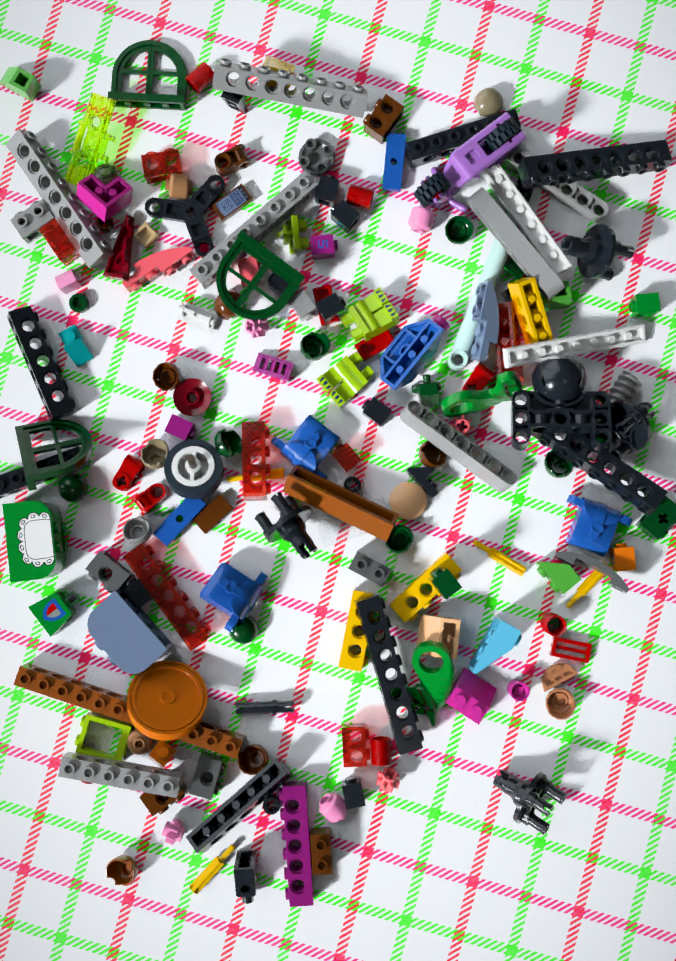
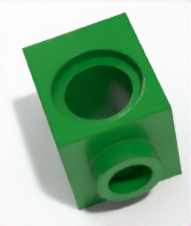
M659 292L636 294L633 296L628 304L629 311L632 312V318L653 316L661 311Z

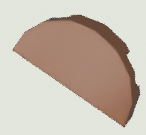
M566 663L552 664L542 675L541 685L543 691L546 692L579 673Z

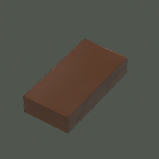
M220 494L193 521L207 534L234 507Z

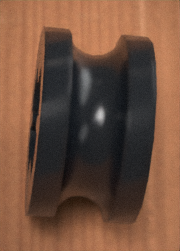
M350 476L345 480V489L354 493L360 490L361 482L357 477ZM355 480V484H358L357 489L350 490L347 482Z
M270 795L263 802V810L269 815L276 814L281 805L279 798L276 795ZM270 800H273L277 807L274 806L273 809H270L266 803H270Z

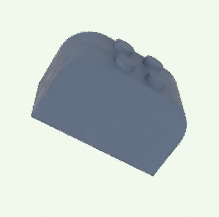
M124 588L112 592L90 613L87 627L90 635L95 640L94 644L96 647L107 653V658L113 665H117L124 672L136 674L150 667L172 648L174 644L141 607L138 609L134 607L124 593Z

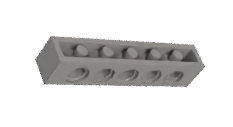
M70 751L61 757L58 777L173 798H177L181 791L184 772Z

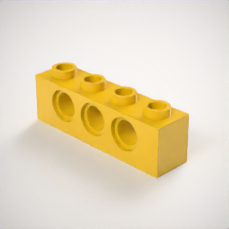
M524 277L507 284L525 343L530 344L552 340L553 335L535 277Z
M444 552L389 603V606L405 623L407 621L412 622L419 615L417 612L422 607L426 609L433 602L431 599L436 594L440 596L439 592L428 580L431 577L429 573L436 567H445L456 580L461 576L459 573L462 569L447 553ZM426 583L430 584V593L423 594L421 587ZM410 597H416V606L409 607L407 600Z
M353 589L338 664L340 668L361 672L362 667L367 665L368 656L365 655V651L368 647L364 633L362 635L354 633V628L361 625L354 600L374 595L375 593ZM371 612L369 615V620L375 621V618L372 617L373 612ZM352 645H359L361 651L358 654H352L350 652Z

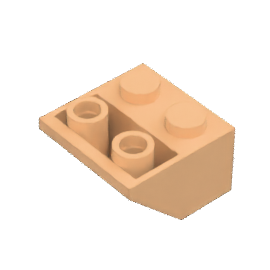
M420 614L416 647L421 642L429 640L441 642L449 649L452 659L457 660L461 620L459 618ZM435 652L424 653V655L442 658Z

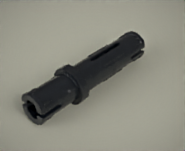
M277 699L264 702H236L235 708H237L236 714L272 713L277 715V713H294L295 707L285 706H294L295 703L294 700L277 701Z

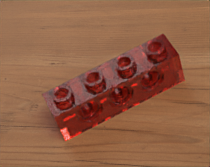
M511 301L498 304L499 334L496 344L498 375L506 371H514L519 380L524 381L523 366L505 368L503 348L519 346L521 341L519 321L514 304Z
M265 421L242 422V482L244 501L268 500V494H271V483L267 482V476H271V466L267 464V457H270V446H267V439H270V428L266 427ZM254 440L261 441V443L258 446L252 445V442ZM255 458L262 459L259 464L252 463V460ZM260 476L262 480L259 483H253V478Z

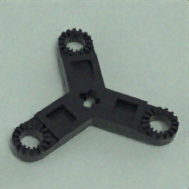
M211 175L188 202L152 197L146 201L145 210L152 218L185 223L196 253L199 257L203 258L215 248L203 216L224 192L226 187L225 181L220 175ZM219 181L221 185L219 189L211 188V183ZM152 204H159L160 207L158 211H150V206ZM191 209H194V212L197 214L190 218L187 212H191ZM208 244L210 246L209 252H200V246Z

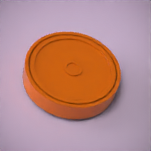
M172 660L155 662L146 670L137 673L130 683L127 693V710L130 720L142 734L152 739L170 741L182 738L194 731L205 715L208 700L206 684L200 674L185 663Z

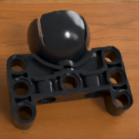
M558 358L547 360L544 364H537L532 372L531 379L534 391H517L512 397L510 406L512 447L518 451L525 450L529 445L531 433L590 434L593 449L596 451L607 449L612 440L611 401L608 393L605 391H585L583 393L587 381L586 370L583 364L578 363L576 360ZM522 400L525 404L518 405L515 401ZM600 400L604 405H598L595 401ZM522 418L525 422L518 423L516 419ZM556 419H563L565 423H558ZM596 419H602L605 423L600 424L596 421ZM521 436L525 438L526 441L519 442L516 438ZM597 437H603L606 442L598 441Z

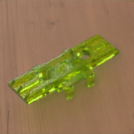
M93 92L91 93L84 118L78 121L79 127L72 149H69L68 152L72 154L64 178L68 183L77 186L79 181L91 173L94 174L98 160L109 163L110 157L104 154L108 142H116V137L107 133L116 100ZM94 118L100 119L98 127L93 125ZM88 158V162L84 165H81V159Z

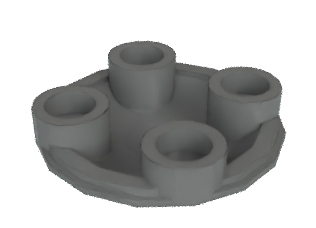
M309 138L301 147L298 160L303 171L312 176H320L331 170L336 156L334 148L330 143L323 139Z

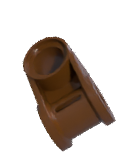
M244 144L235 145L231 149L217 154L214 158L216 172L220 176H228L252 164L251 159L247 157ZM222 162L228 163V165L225 167L219 166V164Z

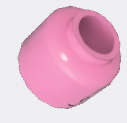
M420 204V206L412 208L408 220V225L411 227L410 230L421 234L431 230L435 213L430 210V206L423 208Z
M336 792L326 793L319 801L320 813L331 823L344 820L347 816L344 799Z

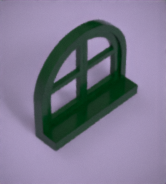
M143 40L128 46L121 52L113 66L111 91H108L107 95L111 107L186 111L188 83L186 81L187 70L183 59L174 48L156 40ZM148 52L147 70L125 69L132 58L138 54ZM155 52L168 57L175 65L177 72L154 71ZM123 74L145 75V93L121 92ZM154 76L178 77L177 95L153 94Z
M242 230L238 233L236 241L220 262L216 276L217 290L224 305L233 314L247 320L256 321L271 318L284 309L305 280L304 275ZM242 250L263 264L251 282L230 267ZM268 269L289 283L277 301L257 287V284ZM228 271L248 285L236 302L227 290L226 278ZM253 290L273 303L271 306L261 310H250L242 307Z
M59 419L53 422L46 420L15 426L29 491L37 490L36 480L55 477L76 470L89 459L92 453L91 435L79 423ZM52 430L55 443L32 447L30 434ZM56 430L72 432L79 438L59 442ZM82 445L75 457L64 462L61 449ZM57 450L60 464L37 469L34 455Z

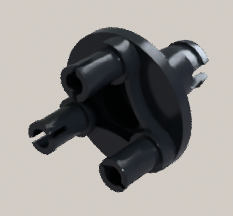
M605 224L594 225L583 238L568 235L561 243V248L567 249L563 251L564 254L577 257L578 269L582 276L589 279L600 278L610 281L614 275L613 269L609 268L614 257L622 256L630 259L634 252L628 250H635L633 246L624 245L616 241L614 230Z
M617 400L611 403V441L618 446L611 453L620 460L625 455L642 449L650 441L651 426L649 420L655 415V412L648 414V410L653 407L651 403L642 402L637 406L624 400ZM598 418L596 420L600 424L605 423L602 419Z
M278 492L277 495L274 494L271 497V501L280 511L279 520L272 524L264 511L257 514L254 519L262 528L263 534L269 543L283 539L292 544L301 555L300 557L307 559L310 557V554L305 549V545L310 552L313 551L315 553L318 550L306 532L305 522L312 515L313 510L309 505L300 507L292 496L289 495L284 498L282 493Z
M501 769V775L495 776L493 785L510 796L516 805L513 821L518 824L522 822L526 826L530 825L542 833V835L546 834L550 824L536 816L535 809L549 817L551 813L544 809V807L553 811L554 805L542 799L543 795L549 796L562 805L567 797V793L552 785L553 782L549 781L547 775L542 772L538 773L530 782L529 780H520L506 772V770Z

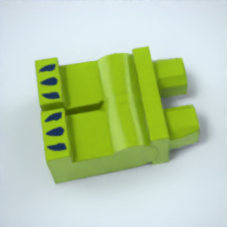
M380 287L375 289L373 294L349 306L348 312L341 317L345 328L353 324L356 325L357 328L350 331V335L355 342L365 339L367 342L372 337L400 323L398 313Z
M357 352L349 357L346 355L316 379L340 409L366 387L374 375V371L369 366L361 372L356 366L363 359Z

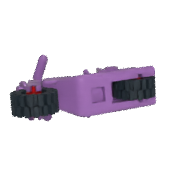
M505 112L460 147L455 148L444 167V174L442 171L439 172L437 167H432V176L428 175L424 181L421 180V186L417 187L413 195L423 208L430 206L438 209L440 205L447 202L463 213L467 212L468 207L454 199L453 196L465 188L474 177L480 179V173L486 168L493 171L495 164L497 166L501 165L506 160V156L521 146L522 142L526 139L525 134L514 119Z

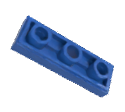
M387 133L382 183L383 191L401 192L406 134Z
M185 498L153 534L162 543L169 546L207 504L202 499ZM180 515L183 516L182 522L178 521V516Z

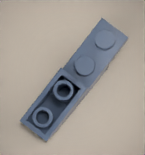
M491 281L479 283L475 293L477 296L476 302L472 308V321L478 322L475 329V342L471 348V360L476 362L486 361L489 345L497 344L499 309L496 293Z

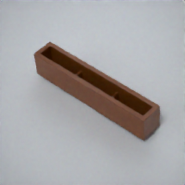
M297 465L287 475L283 488L284 493L385 542L388 541L400 515Z

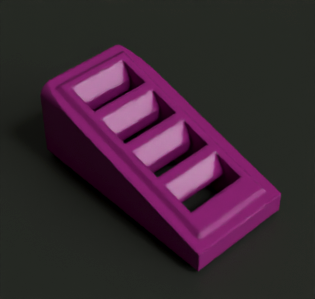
M258 353L253 371L289 383L294 363ZM262 358L266 359L263 369H260ZM269 361H272L271 369L267 371ZM276 363L280 364L277 373H274ZM283 365L287 366L284 375H281Z

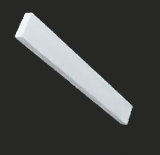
M495 164L493 171L489 168L482 171V176L518 227L556 275L560 276L572 268L570 261L502 166Z
M645 323L503 348L505 368H512L544 362L550 359L566 358L646 343Z

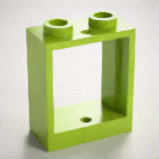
M94 711L83 715L80 723L82 727L81 734H78L75 740V746H77L75 752L125 761L128 750L127 739L132 729H134V725ZM92 721L122 729L115 755L85 746Z

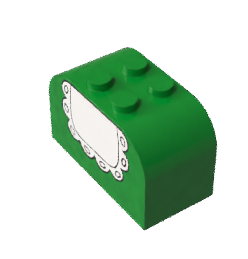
M42 501L2 504L10 583L50 578L61 573L67 561L68 543L65 541L64 536L66 524L63 522L62 514L58 507L52 503Z

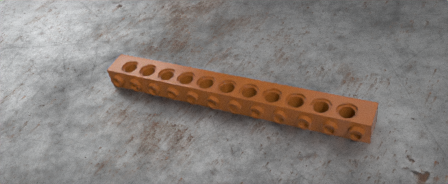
M29 663L19 667L13 685L133 724L128 715L127 696ZM201 721L194 731L178 740L237 759L245 735Z

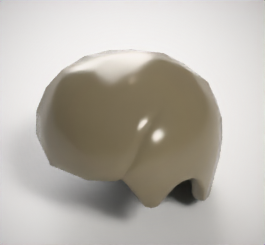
M485 88L474 97L473 108L483 117L496 115L503 108L502 95L494 88Z
M159 438L148 440L147 446L141 449V461L145 467L153 470L164 467L165 458L170 451L166 442Z

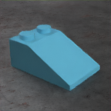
M494 617L467 667L472 673L477 674L512 650L514 646H517L521 641L522 636L520 634L522 631Z

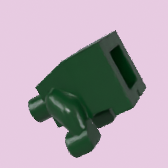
M430 374L423 375V382L411 386L412 393L418 394V402L425 407L440 405L438 391L442 387L440 382L431 381Z

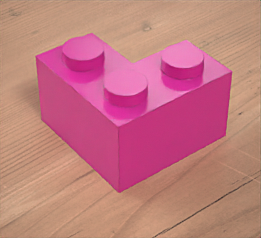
M91 173L78 182L76 198L101 220L106 222L131 203L133 187L120 176L105 185Z

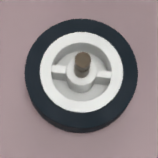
M191 439L178 443L169 451L164 462V473L170 488L177 495L186 499H201L211 495L217 490L223 480L224 468L221 456L213 445L203 440Z

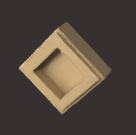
M146 222L133 234V237L146 249L160 237Z

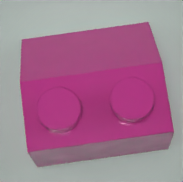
M464 667L453 683L451 693L445 703L479 725L491 706L497 688Z

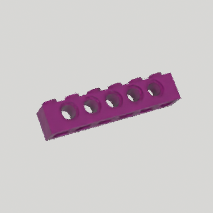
M306 780L285 782L282 788H279V800H283V808H280V818L284 820L285 828H281L282 840H286V847L283 848V860H287V867H284V879L288 880V887H285L286 900H289L290 907L313 906L314 891ZM290 800H296L298 801L299 805L297 807H291L288 802ZM298 820L300 825L293 827L290 821ZM299 840L301 845L293 846L291 841ZM294 860H300L303 864L301 866H295L292 862ZM302 880L304 884L297 886L294 884V881Z

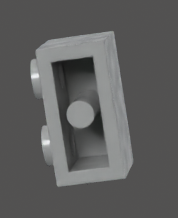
M42 199L34 201L30 204L29 208L17 212L10 219L21 238L27 244L59 224Z

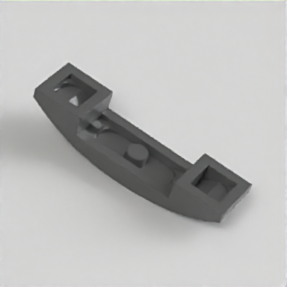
M562 551L556 553V559L570 566H573L577 560L610 577L611 580L608 585L624 594H627L629 591L624 580L603 562L576 552Z

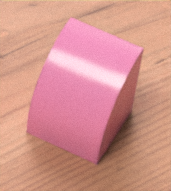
M72 268L55 277L59 290L65 295L82 287Z

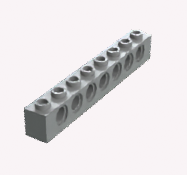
M227 58L215 60L212 89L361 118L364 116L368 99L367 90L362 85L354 84L349 86L342 81H335L334 83L327 81L323 77H316L314 79L309 78L308 75L303 73L294 75L283 69L274 71L267 66H259L258 68L251 66L247 62L233 63L232 60ZM235 72L239 75V77L237 79H231L229 77V74ZM255 76L258 78V81L251 83L248 81V78ZM270 80L277 82L273 87L267 85ZM288 84L296 85L293 90L286 89V86ZM309 87L315 89L311 94L305 93V90ZM325 92H333L331 97H324ZM345 95H351L350 100H342Z
M18 129L5 144L88 268H100L114 255L109 242L103 238L98 226L92 222L87 210L82 207L79 199L76 198V195L69 188L68 182L58 172V167L50 160L47 151L37 141L36 135L31 131Z
M306 171L302 172L190 268L192 276L206 289L216 280L220 262L236 241L237 235L241 230L260 243L316 195L317 183ZM242 250L230 267L237 262V259H241L247 253Z

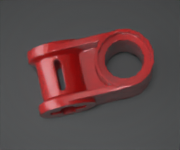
M479 362L463 385L462 391L469 390L467 387L470 388L471 386H474V390H483L495 373Z
M128 454L113 477V486L120 491L130 490L145 469L142 461ZM120 479L127 482L125 486L121 485Z
M155 483L136 495L131 501L136 503L142 511L141 515L145 516L167 499L170 491L167 485ZM157 487L163 489L161 497H157L155 494Z

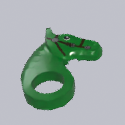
M429 640L421 642L414 649L412 665L420 683L417 686L405 687L413 698V703L411 704L412 711L427 716L431 726L435 727L437 712L445 704L452 690L454 665L449 649L441 642ZM426 652H435L442 657L443 664L437 668H428L422 664L420 656ZM394 688L391 691V696H398L400 688Z

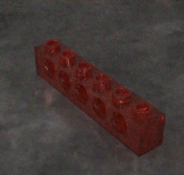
M141 543L124 555L123 558L187 647L192 651L212 636L210 633L212 629L206 621L202 622L198 609L189 604L188 595L183 590L180 591L176 586L178 582L175 577L168 575L164 562L155 557L154 554L156 552L150 544ZM146 558L151 561L149 569L143 567V561ZM156 574L162 576L163 581L160 585L154 582ZM167 590H171L174 593L172 600L166 599L165 592ZM178 606L185 608L184 616L177 614L176 608ZM189 621H193L196 624V631L188 629Z

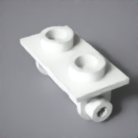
M185 301L183 305L178 307V320L212 333L219 316Z

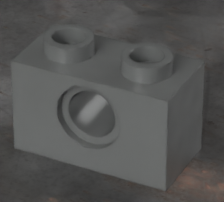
M105 550L99 551L85 568L89 572L88 575L95 581H101L104 584L103 588L110 593L122 589L134 575ZM106 568L112 570L111 578L105 576Z
M358 551L348 567L353 572L382 587L392 570Z
M204 751L201 752L189 794L212 800L214 794L218 795L221 783H218L219 775L223 776L226 764L223 763L224 757ZM204 773H212L213 779H206L204 777Z

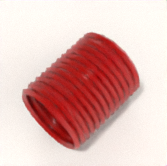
M202 62L187 75L186 81L197 94H200L203 89L213 82L214 71L206 62Z
M350 184L346 202L352 206L369 210L374 190Z
M550 612L544 614L541 618L540 625L546 633L555 637L565 633L567 622L563 617ZM557 617L559 620L558 628L554 631H549L548 622L552 618Z
M387 736L372 737L370 739L371 764L374 766L390 765L392 763L391 738Z

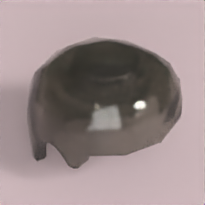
M110 163L99 164L93 171V175L105 185L118 176L121 177L118 168Z

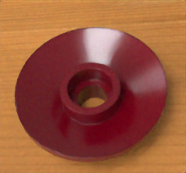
M188 378L181 381L175 388L173 402L177 410L182 414L198 416L204 413L210 406L211 391L203 381L196 378ZM196 395L197 399L193 402L190 401V397Z

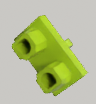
M292 215L291 219L286 221L287 225H282V231L277 233V238L283 239V245H289L290 255H295L298 251L306 250L309 247L308 238L299 237V232L307 231V221L298 219L297 215Z

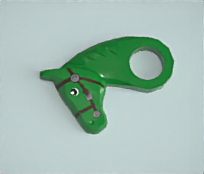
M506 371L497 376L494 388L491 387L488 390H463L453 393L444 398L441 402V408L444 416L458 417L476 413L505 401H512L515 392L528 390H523L521 381L514 371Z

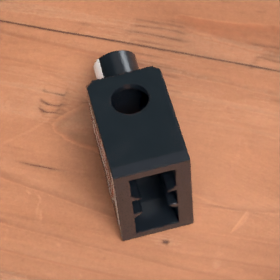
M256 850L237 851L234 865L236 896L242 897V902L245 904L252 903L257 893L258 870Z

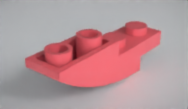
M191 247L171 248L151 254L133 264L137 271L129 276V281H122V284L130 293L138 291L143 286V283L147 280L155 279L160 271L164 277L173 275L181 265L190 263L195 254Z

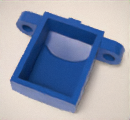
M308 415L287 444L276 436L271 440V443L281 450L280 455L290 461L292 466H300L322 478L328 479V476L320 471L318 467L340 440V437L312 415Z
M569 494L566 502L578 507L565 543L599 557H604L612 542L617 524L630 527L633 519L622 515L620 511L610 508L599 501L595 502L585 497L579 498Z
M221 562L202 589L200 598L230 616L224 629L232 632L238 622L242 624L249 612H252L256 606L257 600L263 593L262 586L266 582L268 575L261 572L256 580H251L232 566Z

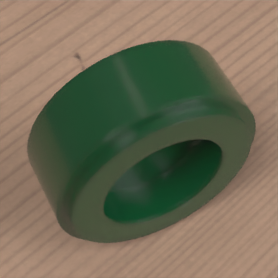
M77 293L69 299V306L74 312L81 314L88 310L89 300L83 294Z

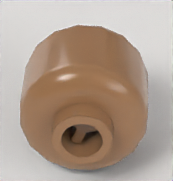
M172 173L170 178L165 180V190L169 191L171 198L187 199L189 195H192L193 180H190L189 175Z
M134 728L128 736L127 747L133 754L142 755L151 749L154 739Z

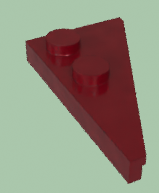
M126 214L112 250L114 255L109 258L103 276L109 279L129 281L135 218Z

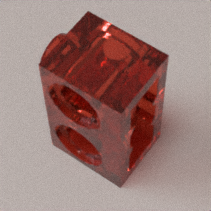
M168 148L163 152L150 151L145 155H141L144 178L148 184L163 182L169 179L172 173L184 174L182 158L178 149ZM170 161H176L175 165L168 166V163ZM152 164H158L155 169H149Z
M55 219L39 229L58 259L65 266L81 257Z
M365 723L342 724L344 767L367 766V760H371L370 748H366V740H370L369 728H365ZM353 731H359L361 736L358 739H353L350 734ZM353 751H360L362 756L358 759L351 756Z

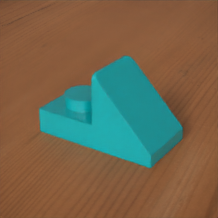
M75 324L58 333L65 345L63 347L77 367L94 359L93 354Z

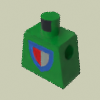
M73 590L66 596L63 592L59 591L28 608L51 637L58 634L77 613L73 604L80 600V598Z

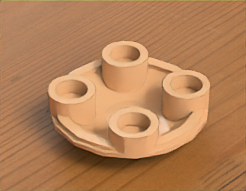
M401 483L390 494V508L393 512L400 514L399 518L405 520L415 519L422 515L426 509V493L416 483Z

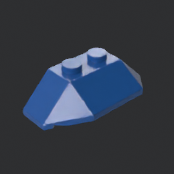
M425 319L424 321L404 326L381 355L380 379L395 391L411 383L437 352L444 329L431 319Z

